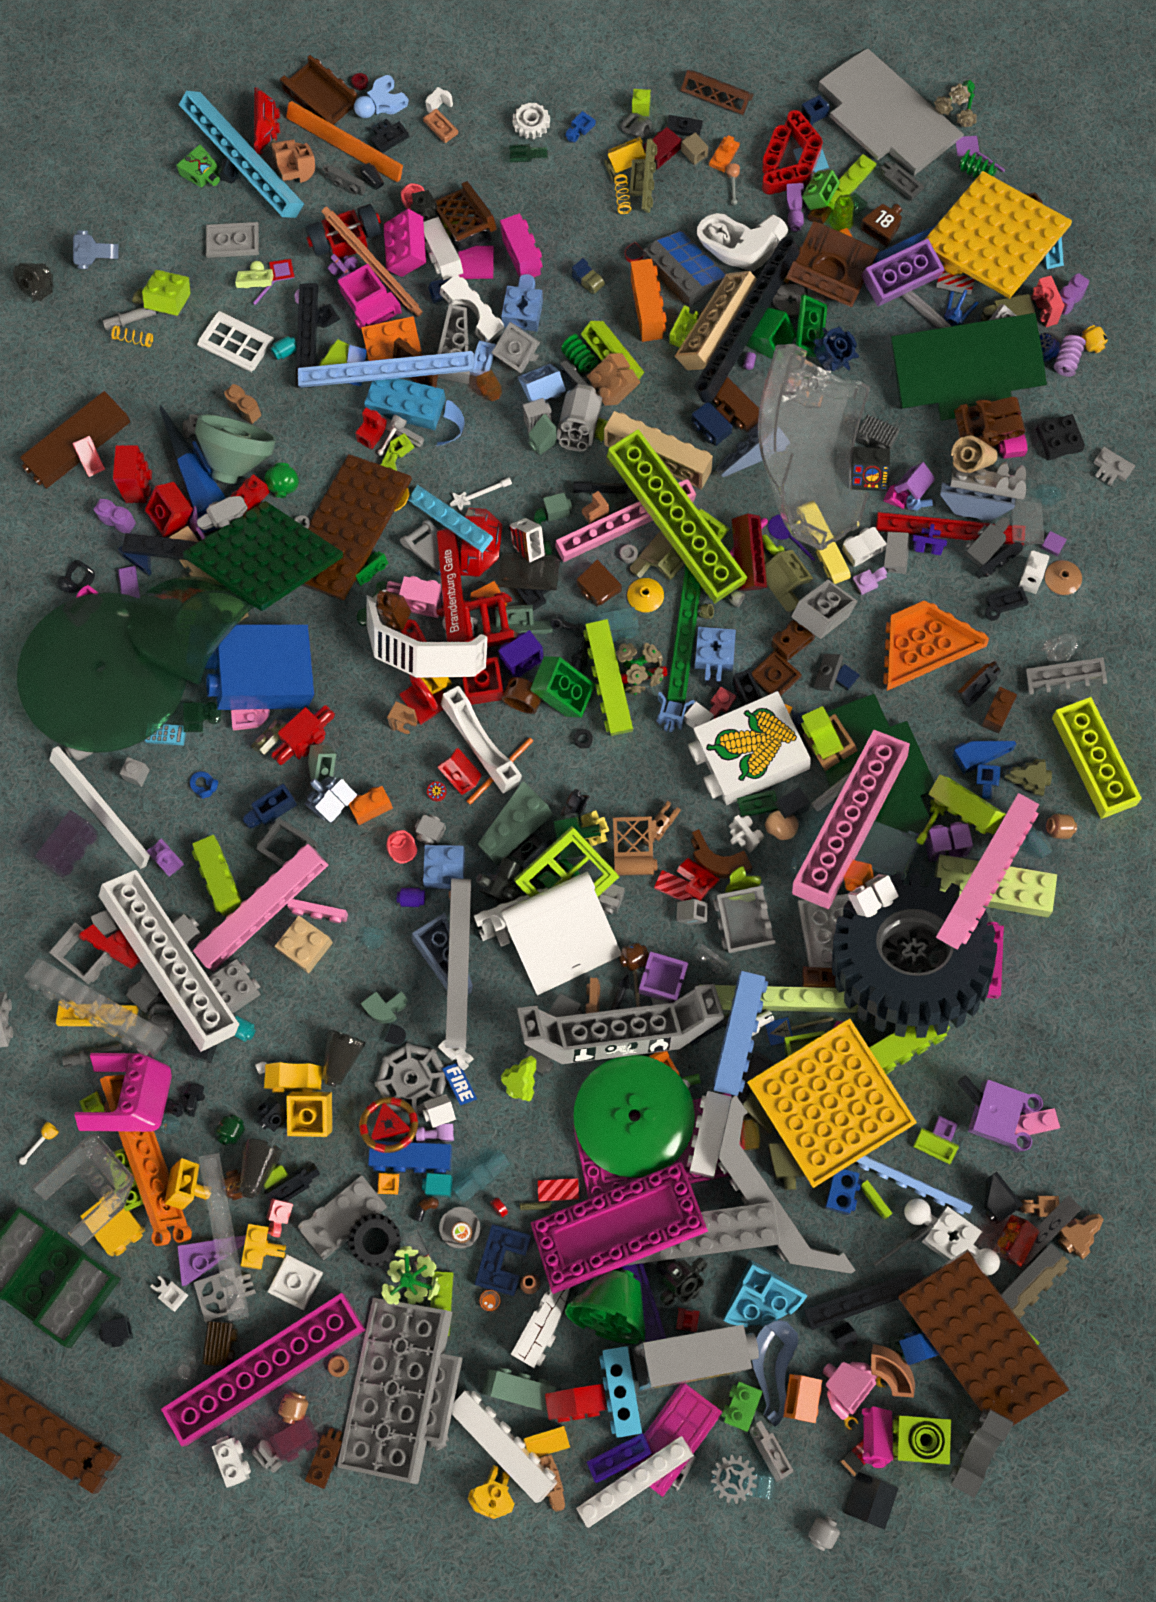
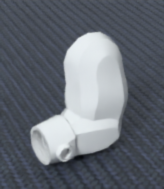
M716 213L705 217L697 227V236L700 242L713 255L725 264L750 272L761 267L771 257L780 240L788 233L785 222L775 215H769L755 229H749L725 214Z

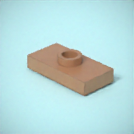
M437 108L423 118L426 125L444 143L458 135V130Z

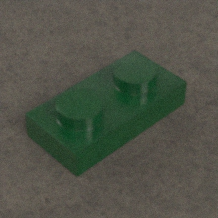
M775 790L737 798L741 817L746 815L750 817L779 810L774 804L777 801Z

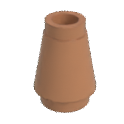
M533 1273L525 1274L520 1280L521 1290L526 1294L537 1292L540 1288L538 1276ZM527 1279L533 1280V1284L531 1286L526 1285L525 1282Z

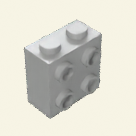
M237 959L209 977V980L232 1014L261 995L258 991L260 985L255 978L250 979L247 974L250 970L244 962L240 964Z

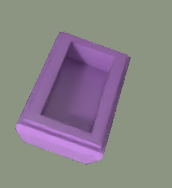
M136 566L117 569L122 603L140 600Z

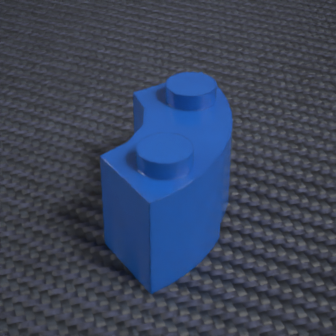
M916 1331L904 1334L906 1339L899 1341L908 1366L940 1355L924 1332L917 1334Z

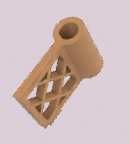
M652 816L613 818L614 866L619 876L654 875V871H657V859H653L652 832H656V820H652ZM625 821L631 828L622 835L617 830V822ZM639 821H648V829L642 835L634 826ZM632 829L641 836L634 844L625 837ZM617 833L621 836L619 840L617 838ZM642 838L649 843V851L641 852L635 847ZM622 839H625L632 846L627 852H618V843Z

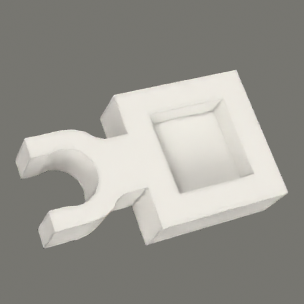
M158 1276L161 1286L155 1287L152 1284L150 1287L159 1293L161 1292L158 1298L175 1312L188 1295L172 1281L167 1286V1282Z

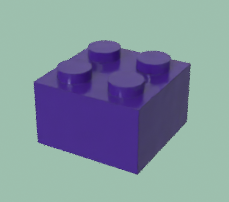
M530 630L526 633H520L514 641L503 644L500 650H498L500 663L511 678L522 676L540 664L544 657L543 647Z

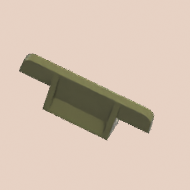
M660 530L630 566V571L633 575L641 578L648 568L653 566L657 567L667 579L671 580L685 563Z
M793 550L780 552L771 560L764 553L767 585L783 608L788 612H792L799 603V600L792 591L798 585L809 583L813 577Z

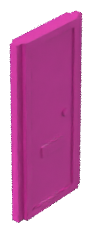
M680 1384L644 1434L652 1454H656L681 1436L694 1454L723 1412L687 1384ZM651 1456L631 1465L627 1469L631 1471ZM690 1459L649 1487L664 1497Z

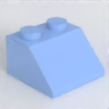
M547 364L517 376L530 402L540 398H544V401L550 397L557 398L566 391L559 370L552 364Z

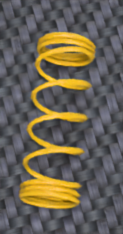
M619 174L614 177L615 190L617 186H620L618 184L627 183L624 186L628 185L626 175ZM620 177L626 178V180L622 182L616 181V179ZM620 196V197L618 198L619 200H628V199H629V198H627V199H620V198L623 197V196ZM620 204L617 208L618 213L628 214L631 212V204ZM623 207L630 208L628 211H624L625 213L619 210Z
M116 325L111 333L114 340L119 339L118 336L120 334V327ZM126 328V329H125V337H124L125 340H126V342L129 343V342H131L132 340H133V342H134L135 330H133L131 341H127L126 335H127L128 329ZM141 332V345L151 347L153 335L148 333L145 338V345H143L141 342L143 332Z

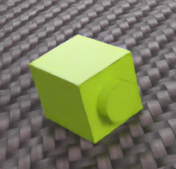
M633 89L632 113L649 117L651 90Z

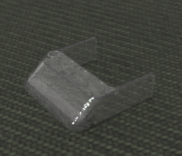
M97 1134L86 1137L32 1186L33 1190L47 1200L73 1175L78 1174L101 1201L95 1209L68 1232L81 1246L124 1208L134 1182V1176Z

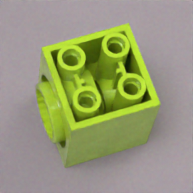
M894 1416V1420H892V1432L894 1433L893 1460L950 1464L951 1420ZM923 1434L927 1437V1444L925 1446L920 1443V1437Z

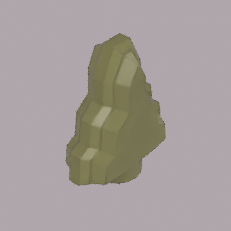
M1035 759L1033 763H1025L1022 767H1012L1004 770V779L1013 784H1021L1023 789L1032 791L1033 795L1044 796L1045 786L1051 785L1052 771L1046 770L1045 759Z

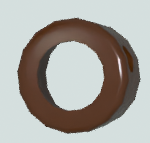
M512 677L509 680L501 697L506 705L526 714H535L542 699L530 690L533 682L520 677Z

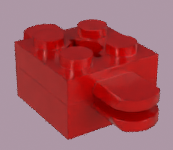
M324 705L314 715L305 707L278 732L282 744L272 753L271 757L277 760L279 765H283L293 755L298 760L301 757H306L310 752V745H319L325 739L326 733L323 727L334 718L335 713L327 705Z

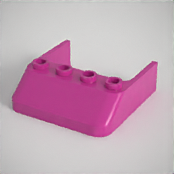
M91 1053L90 1058L94 1072L126 1073L117 1109L114 1112H75L74 1116L78 1130L142 1132L157 1130L162 1123L172 1073L170 1067L142 1053Z

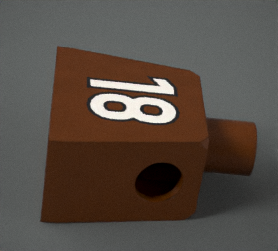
M881 204L862 219L860 229L885 247H888L901 225L902 217L899 214L902 212V208L898 204H894L891 208Z

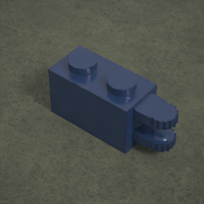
M283 783L252 803L253 810L243 817V821L250 829L255 828V826L257 827L261 823L266 826L297 806Z

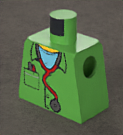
M200 144L176 165L182 177L201 188L208 182L216 186L220 181V178L216 175L219 171L215 161Z

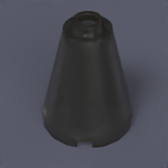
M328 1030L322 1079L325 1080L324 1084L332 1087L342 1084L366 1044L364 1040L357 1037L355 1039L339 1031Z
M247 1139L246 1142H243L239 1191L243 1197L253 1199L259 1196L283 1152L278 1146L274 1145L271 1148L267 1146L268 1142L258 1139Z

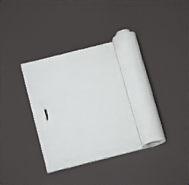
M587 871L500 912L501 916L498 918L503 928L507 927L537 995L621 956V951L595 893L593 881Z

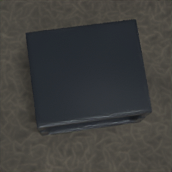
M710 675V679L706 680L705 687L708 685L718 690L720 681H717L716 676Z

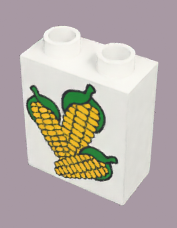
M778 691L693 728L696 741L688 744L696 765L706 762L711 772V775L703 778L710 796L713 799L721 795L726 805L736 802L737 798L755 794L810 769V756Z

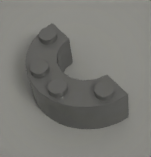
M990 1408L987 1410L983 1409L979 1416V1421L971 1424L968 1431L971 1435L968 1441L963 1440L959 1448L961 1456L957 1465L952 1467L949 1477L952 1478L951 1486L975 1498L984 1481L985 1473L993 1454L1000 1443L1005 1441L1014 1424L1012 1420Z

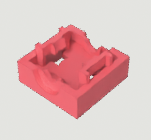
M1052 276L1039 279L1037 287L1033 288L1034 292L1031 300L1035 301L1038 309H1042L1040 320L1044 322L1046 327L1058 324L1065 305Z

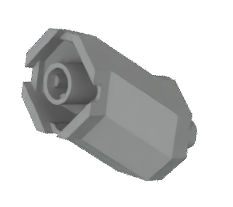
M578 384L574 389L567 391L557 428V439L559 444L567 450L585 451L593 443L601 412L602 397L595 393L596 390L592 386Z

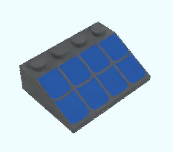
M684 230L660 238L643 250V260L652 259L653 266H657L658 277L688 307H691L720 285L726 275Z

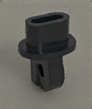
M189 1084L188 1090L184 1092V1096L189 1099L187 1110L190 1117H195L198 1101L205 1099L203 1094L204 1086Z

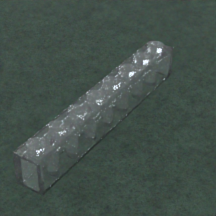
M39 958L24 976L29 988L36 992L38 990L42 991L43 995L51 1001L53 999L59 1001L58 1004L66 1010L71 1008L74 1010L73 1013L79 1018L84 1019L86 1017L96 1028L101 1026L106 1029L105 1032L114 1038L115 1036L120 1037L125 1045L137 1047L136 1050L144 1056L149 1054L155 1057L168 1039L165 1032Z
M219 1153L199 1157V1165L228 1323L249 1318L220 1156Z

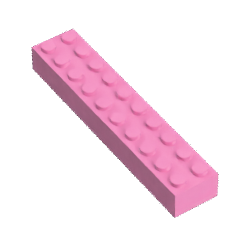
M873 730L793 882V895L826 909L830 908L844 881L845 873L852 861L855 860L908 757L909 743Z
M1018 793L936 938L957 950L961 943H967L971 936V933L968 931L973 932L979 922L976 918L980 919L986 910L983 905L985 907L988 906L993 897L992 895L996 892L1000 885L999 883L1006 874L1004 870H1008L1019 847L1032 827L1031 823H1034L1039 814L1036 812L1039 806L1038 803Z

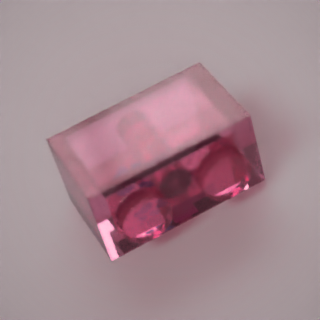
M307 1416L270 1437V1440L280 1460H287L289 1463L300 1457L298 1453L306 1449L308 1452L318 1446L317 1442L321 1438L311 1418Z

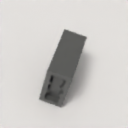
M278 818L276 822L273 821L270 824L266 836L260 838L256 849L260 855L282 868L285 861L266 850L281 827L306 843L304 846L309 844L315 850L319 846L315 840Z

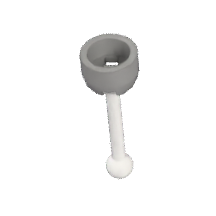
M394 414L391 421L393 429L382 449L378 450L379 456L385 455V449L395 431L402 429L407 423L406 420Z

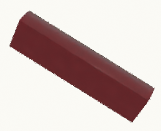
M747 513L731 519L735 561L747 576L745 583L738 588V591H753L767 588L760 516Z

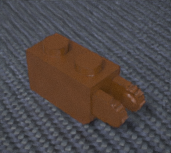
M380 591L377 595V610L385 626L393 630L399 629L403 631L412 612L404 596L389 591Z

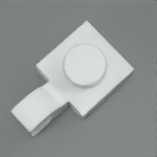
M446 1039L441 1042L438 1048L452 1061L456 1058L457 1064L462 1070L469 1067L468 1064L473 1061V1057L465 1052L466 1048H445Z

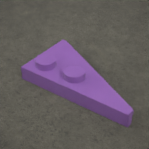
M246 1235L178 1246L182 1286L188 1285L245 1244Z

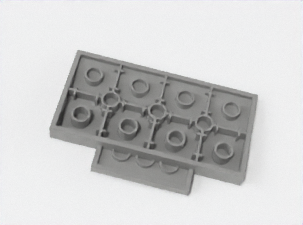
M869 49L849 59L819 81L818 90L837 106L830 113V118L877 161L889 153L913 176L964 136L959 129L942 114H939L930 103Z
M372 1299L339 1455L338 1468L413 1484L419 1483L427 1441L446 1444L462 1364L461 1357L444 1354L453 1312L401 1302L397 1305L394 1303L391 1305L384 1299Z

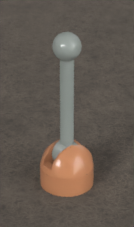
M738 164L726 166V174L732 181L731 205L733 206L737 204L735 178L740 173V166Z

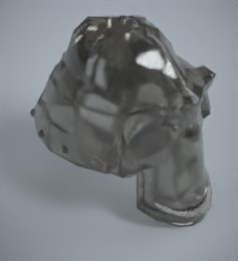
M20 263L15 266L13 271L14 279L22 292L31 298L32 303L36 302V300L42 301L46 296L53 293V274L46 264Z

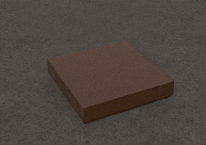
M776 650L751 672L756 684L768 695L778 691L780 696H782L802 677V674Z

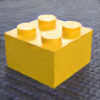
M292 1091L287 1095V1136L327 1137L332 1132V1092Z

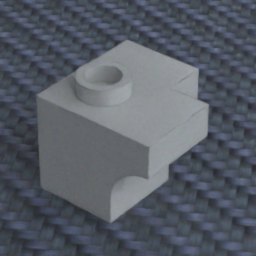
M612 884L598 896L604 913L609 915L618 913L625 888Z

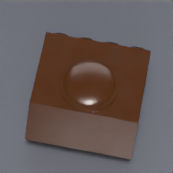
M814 220L802 245L800 254L796 261H793L786 278L852 307L864 283L861 275L867 267L872 265L879 249Z

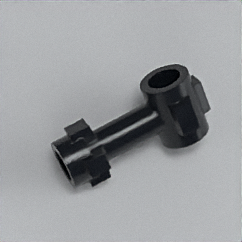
M561 614L555 615L550 621L553 629L557 630L561 627L573 631L576 637H582L584 634L583 630L586 628L581 622H578L576 625L565 621Z

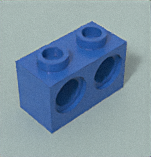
M843 1169L832 1176L825 1209L845 1215L855 1211L857 1199H854L855 1191L859 1192L862 1182L859 1179L860 1173ZM842 1177L851 1179L852 1184L850 1187L842 1185ZM837 1197H844L847 1200V1205L840 1207L836 1202Z

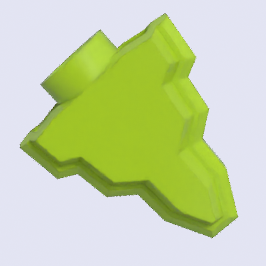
M532 1055L521 1060L519 1065L515 1064L510 1069H505L501 1075V1081L507 1087L506 1093L512 1098H520L526 1101L532 1100L535 1093L533 1090L535 1084L533 1075L536 1071V1059Z

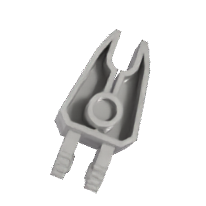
M241 496L228 497L220 502L216 501L208 506L206 509L207 514L198 519V527L203 530L211 529L214 526L220 529L230 525V522L236 518H240L248 507Z

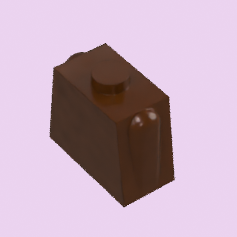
M598 559L576 580L577 587L581 590L582 596L586 600L590 599L596 607L603 605L610 598L622 592L619 581Z

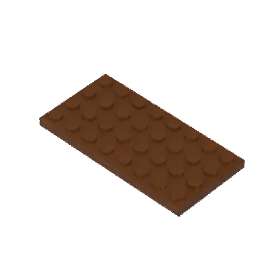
M348 454L313 515L308 528L341 550L343 558L302 584L303 586L337 599L345 600L356 580V574L362 570L412 480L410 475Z
M968 1249L898 1294L900 1301L981 1412L983 1409L987 1410L990 1408L1014 1422L1013 1425L1069 1391V1387Z

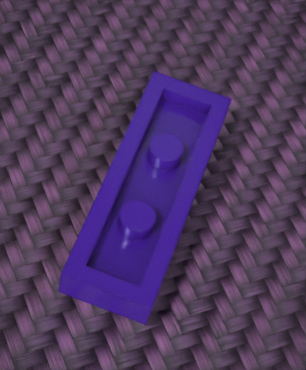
M642 1433L587 1461L594 1482L598 1483L653 1454L645 1435Z

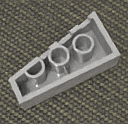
M449 304L438 354L468 351L467 308ZM470 371L438 374V378L469 384Z

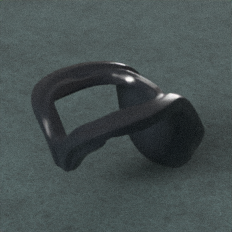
M75 560L68 568L66 575L58 578L57 586L62 591L68 593L79 592L83 587L91 585L95 578V572L82 561ZM79 565H82L89 573L83 583L76 584L72 581L71 575Z

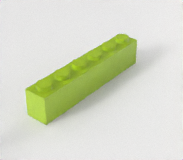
M608 619L588 623L583 633L585 641H589L591 647L587 648L589 659L594 660L595 666H591L593 677H598L599 684H596L598 696L602 695L603 699L600 707L602 714L606 713L607 720L604 721L606 732L610 731L611 736L632 732V721Z

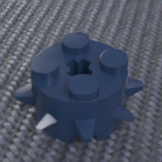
M841 327L831 329L830 331L822 328L824 337L814 340L816 344L814 353L818 361L827 371H835L843 366L850 370L849 361L859 358V355L855 352L857 347L855 338L850 332L842 331Z

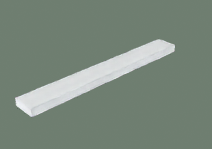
M53 748L50 756L51 763L140 869L144 868L150 857L148 852L61 748Z

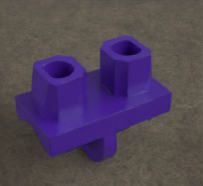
M930 524L929 529L922 528L921 533L928 534V536L913 534L912 537L914 551L924 553L925 543L932 544L931 554L934 555L942 554L944 546L947 545V540L933 537V535L940 536L941 533L940 530H934L935 524Z

